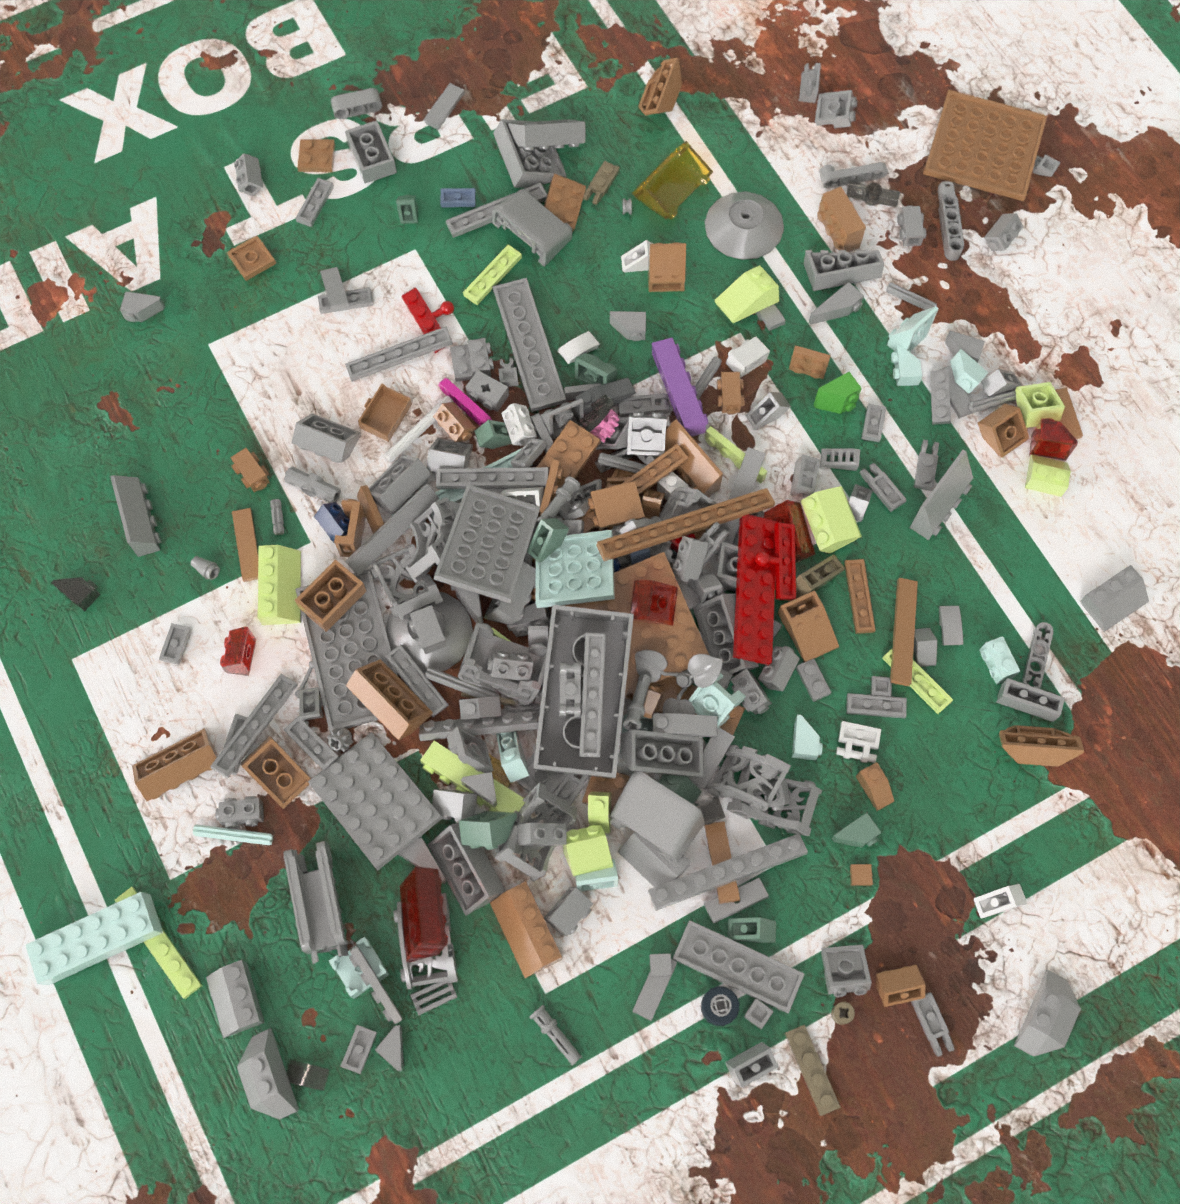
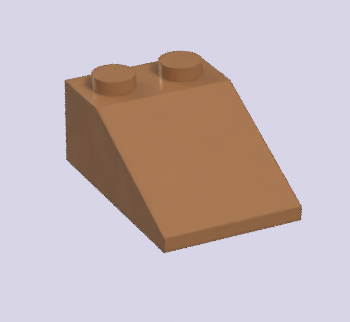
M271 736L264 740L241 762L243 769L283 809L309 785L308 781L311 779Z

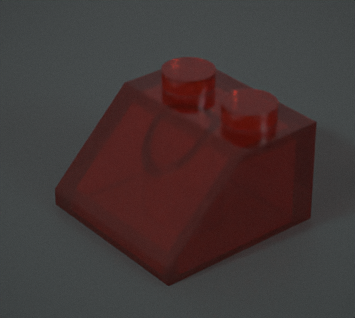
M1051 418L1041 419L1031 434L1029 455L1033 454L1066 461L1078 445V441L1060 421H1054Z
M634 580L630 614H634L633 620L673 626L678 587L653 580Z
M249 627L230 630L228 637L225 638V654L221 656L220 666L225 673L249 676L257 640Z

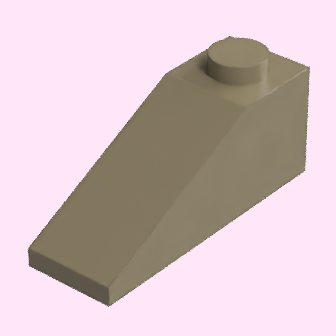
M833 554L800 574L796 578V597L799 598L814 590L817 591L843 572L845 567Z

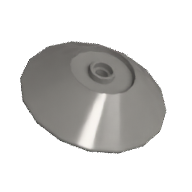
M750 192L730 193L718 199L709 208L705 219L706 235L714 248L726 256L740 260L757 259L770 253L781 241L784 231L782 215L775 204L762 195Z
M439 592L443 599L442 602L436 604L433 601L412 612L432 605L444 635L446 647L428 654L424 653L423 648L418 649L415 641L418 635L416 631L412 632L408 623L411 620L410 613L404 615V619L400 621L399 617L394 618L391 612L387 620L386 632L391 651L401 644L423 673H426L429 667L445 671L459 662L466 653L473 633L470 615L460 601L443 592Z

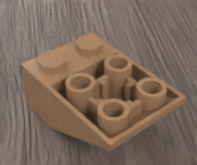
M686 243L650 244L648 265L649 292L684 291Z
M815 590L780 606L778 615L804 663L839 648L825 608Z

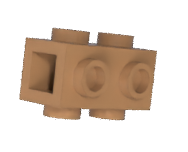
M721 372L720 379H717V390H720L718 406H721V413L729 415L740 413L741 406H744V395H741L743 379H740V372Z
M454 402L442 403L433 416L438 425L455 442L468 441L476 428Z
M245 448L230 457L233 462L231 467L237 475H242L241 481L246 488L250 487L253 492H256L257 490L264 489L270 483L267 478L269 475L268 471L264 466H259L257 463L259 459L254 452L250 453Z

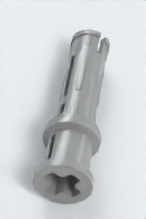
M566 477L563 486L556 490L555 498L537 519L538 523L541 519L554 518L564 503L572 499L573 493L580 489V483L575 478Z
M640 675L638 678L632 704L628 706V715L623 722V726L627 730H640L641 717L645 714L643 706L651 682V678L648 675Z
M544 1004L529 1017L531 1020L534 1019L539 1025L542 1034H547L571 1065H574L582 1057L557 1027V1020L551 1018L545 1010Z

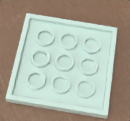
M612 530L566 535L562 545L544 561L538 562L536 560L535 604L537 608L615 599L614 559L604 562L596 546L598 541L613 537Z

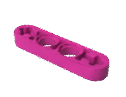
M444 378L438 383L441 391L446 396L452 398L453 402L478 425L481 426L486 421L492 420L487 413L449 379Z

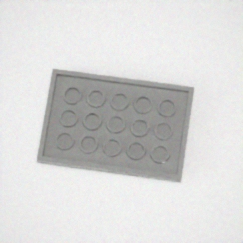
M467 484L436 569L434 580L510 603L540 507Z
M372 732L341 755L325 771L322 770L308 781L377 871L443 819Z

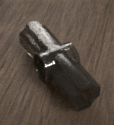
M849 181L846 192L847 197L864 200L869 206L883 204L897 207L900 198L899 191L882 188L878 183L866 185Z

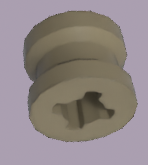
M846 1002L838 1003L831 1011L833 1021L839 1025L848 1024L855 1015L853 1007Z

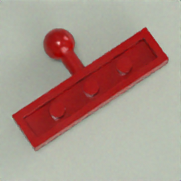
M417 288L401 295L402 300L423 334L440 329L441 327L436 318L443 314L451 315L454 312V305L450 301H444L439 309L431 312ZM441 348V349H439V350H436V351H434V353H437L438 351H440V350H442V349H444V348Z
M776 523L774 524L775 557L770 556L765 551H761L756 554L755 562L761 567L775 564L776 599L792 601L796 599L795 525Z

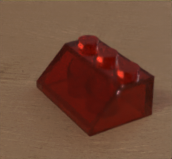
M786 500L764 512V518L777 521V523L795 525V563L815 555L801 503Z

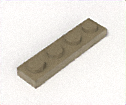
M805 1025L784 1033L819 1115L822 1116L841 1108Z

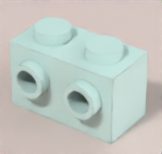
M1003 636L986 642L981 647V656L986 662L990 675L996 685L1004 682L1007 678L1013 679L1020 672Z

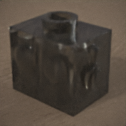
M711 797L693 804L702 812L705 825H710L717 820L726 818L721 802L717 797Z

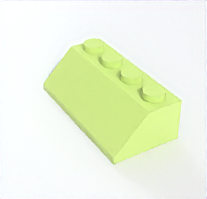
M281 545L259 546V621L262 625L301 623V611L294 601L297 598L295 589L301 587V551Z

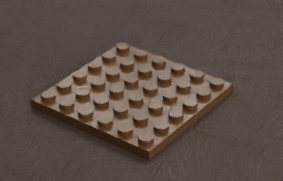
M948 90L923 174L1024 201L1047 115Z
M664 552L615 572V599L560 605L634 614L625 696L634 693L636 690L639 675L636 669L635 654L641 650H654L661 653L668 662L666 669L663 670L664 672L681 673L688 670V663L693 656L697 654L709 655ZM661 674L660 679L656 682H650V685H653L671 676H664Z

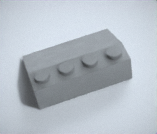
M501 119L493 134L514 188H528L538 183L542 185L551 183L554 173L565 178L567 177L554 145L549 146V149H539V146L534 147V150H524V147L516 145L508 123L533 121Z
M965 450L961 451L924 501L910 526L912 530L927 540L932 535L937 536L942 529L940 526L942 521L945 523L952 515L950 510L953 507L956 509L962 501L961 495H967L972 487L970 482L973 479V475Z

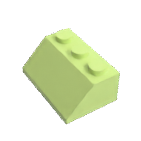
M842 486L815 492L801 500L819 551L833 553L862 537Z

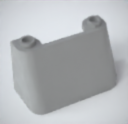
M519 190L498 204L492 211V223L497 228H500L502 225L505 230L509 228L532 248V253H537L540 256L538 262L544 267L572 239L571 226L563 223L533 198L528 190Z
M678 487L669 496L660 519L664 521L717 503L698 489ZM667 541L649 547L651 557L664 552L670 567L673 568L676 560L675 556L678 553L670 548L672 542Z
M476 623L458 673V678L464 682L519 701H533L540 691L543 681L547 646L543 643H536L528 648L493 636L494 631L490 625ZM499 650L507 651L509 654L517 655V653L528 654L533 661L530 681L491 677L489 670L486 669L487 659L491 658L492 652H498Z
M634 771L630 776L609 816L610 823L618 829L621 827L630 828L656 845L661 851L660 856L668 862L672 860L675 863H678L705 825L703 814L695 805L640 771Z

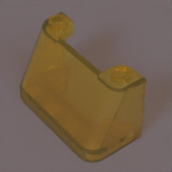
M685 141L667 156L632 194L665 220L668 218L671 220L678 214L677 209L680 204L701 184L705 186L711 180L710 176L713 171L692 146Z

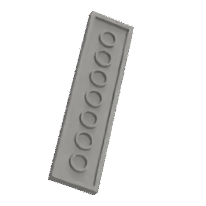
M527 278L493 286V292L531 412L566 403V397Z

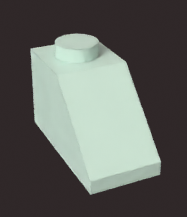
M962 349L950 360L955 382L968 394L989 373Z
M797 715L794 724L792 758L815 761L818 755L822 754L823 744L819 743L820 736L802 715Z

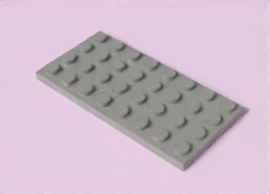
M370 569L365 570L359 576L352 573L364 583L366 592L327 632L301 611L329 731L336 727L339 730L343 727L348 729L378 720L346 686L356 669L381 659L398 676L395 669L385 658V655L391 651ZM309 585L303 586V587H300V588H296L295 590H296L297 597H298Z

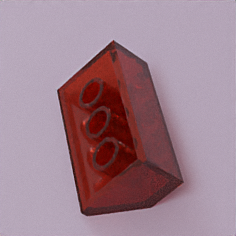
M415 866L399 886L406 962L409 963L438 955L448 943V936L445 933L446 917L443 915L444 898L441 896L442 880L439 877L438 869Z

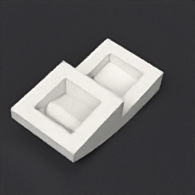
M588 331L559 348L558 352L570 364L575 362L578 356L598 349L599 343Z

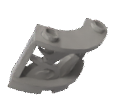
M447 497L434 502L429 509L410 524L416 539V554L413 561L405 568L415 583L427 575L434 563L439 564L456 517ZM427 518H428L429 521L431 522V525L428 524V523H426L425 520H426Z
M410 544L372 563L373 567L370 568L374 579L378 577L392 605L390 610L394 618L399 617L400 621L404 619V615L433 601L436 604L443 601L436 584L429 574L415 584L413 594H404L396 591L401 575L413 581L409 573L405 571V567L415 557L416 547L414 544ZM408 552L400 562L395 559V557ZM391 560L396 569L394 570L392 566L386 565L389 572L387 574L383 573L380 569V564Z
M731 745L725 753L727 757L713 783H708L706 789L709 790V794L716 798H719V796L722 798H735L749 803L757 811H766L791 766L769 754H766V756L758 755L756 749L745 746L739 749L737 745ZM749 764L750 772L756 778L736 785L734 772L742 770ZM759 766H762V768L758 770L761 773V775L757 774L756 769ZM779 774L775 785L772 786L769 781ZM763 784L771 789L766 801L756 797L757 792H762L765 795V791L761 787Z
M749 765L742 769L738 784L747 782L750 774L753 775L750 772ZM759 766L756 769V772L759 775H761V773L758 770L761 769V766ZM779 776L774 777L769 782L777 781ZM784 778L783 780H787L788 788L794 790L792 793L789 791L791 804L784 806V809L776 810L773 815L768 814V809L766 811L761 810L760 812L753 809L749 803L733 798L732 802L728 803L727 810L745 819L754 818L753 820H759L758 824L775 829L778 826V828H784L787 833L810 836V822L819 794L821 795L822 790L816 787V784L812 781L805 780L804 782ZM757 792L756 797L764 800L762 797H760V795H762L763 793ZM801 792L809 793L806 805H797V803L805 799V797L800 798L798 796ZM800 810H804V813H803V816H802V820H801V822H800V813H799V811H800ZM783 811H791L786 812V814L788 815L787 818H782L780 816V813Z
M542 783L537 784L523 799L525 804L520 811L515 810L514 813H517V818L507 841L498 845L495 856L500 862L505 860L530 876V880L533 882L546 874L548 862L555 846H518V825L537 823L543 819V823L566 824L567 830L577 820V808L571 807L546 790V786ZM546 800L552 805L550 807H547L544 801ZM556 808L565 813L558 821L557 816L561 815L560 813H552L550 815ZM535 811V815L538 816L531 818L532 813ZM513 853L520 854V858ZM526 854L530 863H533L532 859L534 857L536 858L533 866L526 862Z
M446 893L438 894V898L404 904L397 902V910H394L393 913L395 923L398 922L403 963L401 980L406 982L407 989H412L413 986L448 980L449 983L458 982L457 965L450 936V910ZM416 912L421 913L422 917L420 919H418L416 915L412 914L413 919L411 921H406V914ZM430 920L432 924L434 921H438L439 925L433 929L428 921ZM423 925H425L430 933L441 935L442 940L435 942L431 946L428 957L418 951L412 944L414 936ZM405 927L411 928L407 935L405 933ZM437 948L441 949V950H442V955H441V956H437V955L435 954V959H436V960H434V959H433L434 951H435ZM408 951L414 956V958H412L410 961L408 958ZM424 964L428 965L427 975L413 977L412 968L414 965L419 966V973L424 969ZM432 967L447 971L432 974Z

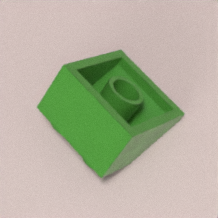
M849 371L818 388L813 406L817 409L839 414L845 411L849 412L856 407L862 388Z

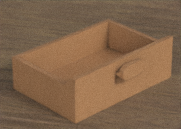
M381 383L373 398H368L364 405L366 409L358 420L360 429L389 442L411 407V398Z

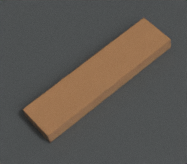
M251 508L232 511L243 582L257 580L259 552Z
M864 559L845 560L844 565L855 634L874 633L875 624Z
M725 822L705 824L704 828L712 866L732 859ZM737 881L716 888L719 904L740 901Z

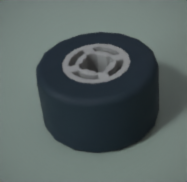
M717 986L711 988L701 1001L703 1017L714 1026L730 1024L739 1013L740 1003L738 997L727 987Z

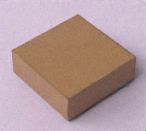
M871 864L850 865L851 886L873 885Z

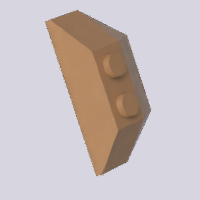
M678 58L663 60L660 64L661 67L648 80L638 106L644 115L673 111L682 86Z
M1014 725L999 732L1002 748L1018 764L1059 767L1084 752L1079 736H1072L1055 728Z

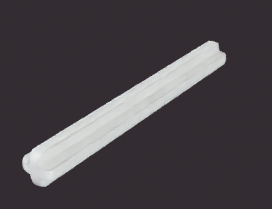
M449 396L443 398L384 454L386 460L392 462L436 421L433 416L441 404L453 402L452 398Z

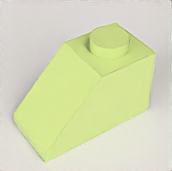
M591 792L588 795L589 826L601 824L604 833H611V820L609 816L611 814L612 792Z

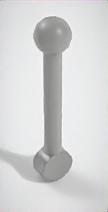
M313 661L309 662V669L299 690H303L314 668ZM299 690L295 692L297 698H299Z

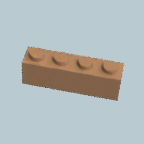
M677 419L674 420L666 429L665 452L678 444L688 456V461L675 470L680 474V478L692 489H698L707 497H710L720 490L723 473Z
M381 659L356 669L346 684L350 691L398 740L411 735L433 714Z
M205 728L132 765L135 784L146 802L159 798L166 791L178 788L182 783L197 778L199 774L205 771L212 770L211 765L218 757V754Z
M526 881L507 890L490 902L525 979L562 960L559 949Z

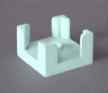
M721 673L711 686L705 688L698 687L688 700L694 706L697 715L717 716L718 728L730 718L729 714L746 697L739 690L730 695L718 684L717 681L723 678Z
M363 937L357 941V946H359L377 978L381 981L389 976L388 971L368 939ZM349 950L348 956L337 955L330 959L329 963L337 971L346 986L345 989L349 996L355 999L371 988V985L366 986L360 975L363 972L359 966L355 968L349 959V956L352 954Z

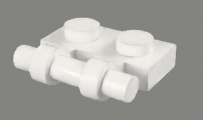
M842 721L838 742L846 744L845 748L837 747L836 755H841L845 759H859L864 763L868 761L875 763L877 755L869 754L870 749H878L881 729ZM852 745L863 747V751L852 750Z

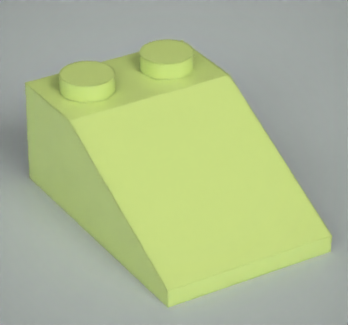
M759 265L744 272L715 299V303L730 321L735 323L779 302V286Z

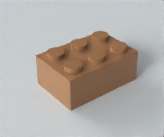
M838 187L823 193L817 217L825 226L827 235L831 236L834 247L838 250H846V252L860 248L866 226L843 188Z
M335 559L294 601L301 611L327 632L366 592V588L362 581Z

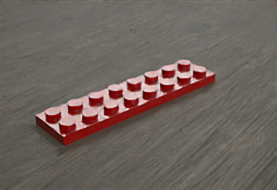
M748 514L742 516L739 520L733 658L769 665L772 663L775 564H768L764 567L758 566L755 562V556L758 552L765 551L770 556L775 557L774 524L777 521Z

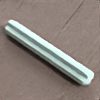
M198 824L194 825L193 835L199 837L262 845H272L273 835L269 833Z

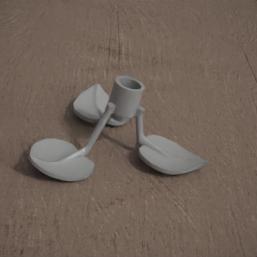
M641 650L635 654L636 669L639 676L648 675L651 678V682L658 681L661 674L664 676H676L677 684L682 687L677 699L668 698L665 701L663 713L695 715L692 703L686 699L681 700V696L687 690V687L694 683L700 688L711 686L720 675L723 665V659L707 654H697L690 659L688 670L681 673L664 672L663 670L666 669L668 662L661 653L654 650Z

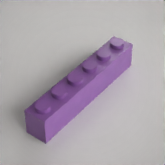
M673 338L653 342L652 356L678 422L690 436L706 433L708 418L706 414L702 413L701 400L696 398V388L690 383L691 376L689 371L686 372L684 358H680L678 344L674 343Z

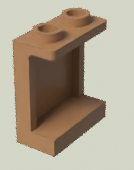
M635 481L590 492L588 505L590 510H594L593 524L595 528L598 527L599 531L622 525L630 519L640 520L645 518Z
M355 499L342 500L341 502L344 513L350 521L347 536L335 535L334 543L340 557H350L362 543L366 517L361 502Z

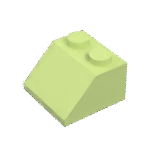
M1051 382L1016 387L1017 407L1021 410L1026 428L1060 423L1065 406Z
M1031 454L1025 488L1062 497L1069 485L1071 473L1069 464Z
M601 824L566 832L567 845H563V852L573 876L613 867L608 842Z

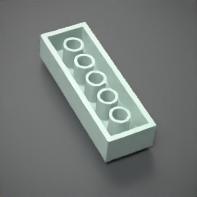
M139 892L34 940L25 946L37 984L51 985L163 933L151 895Z

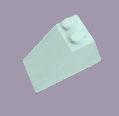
M935 306L918 312L911 318L907 317L901 323V327L898 330L895 328L888 337L890 339L887 345L894 351L897 345H901L911 352L927 337L939 308Z

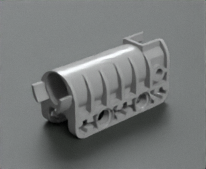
M326 841L316 844L317 851L315 853L319 869L310 872L307 871L305 857L302 854H297V850L293 849L284 851L285 866L301 949L304 953L311 954L313 964L319 962L318 953L337 949L338 956L349 955L347 949L348 941L345 938L344 932L345 925L341 917L342 909H340L338 902L339 894L336 892L335 887L336 879L333 877L332 872L333 861L330 845Z

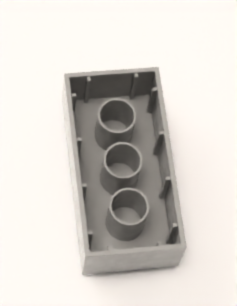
M552 605L533 765L534 770L616 778L634 614ZM586 632L606 633L600 758L579 757L581 716H574V714L560 716V662H566V665L581 663L582 712ZM566 673V679H574V673ZM566 700V706H574V700Z

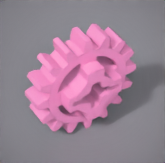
M604 408L602 412L598 411L596 416L593 415L587 422L588 426L584 427V429L604 443L607 437L610 438L615 432L614 428L619 425L617 422L620 419L615 411L610 408L607 410Z

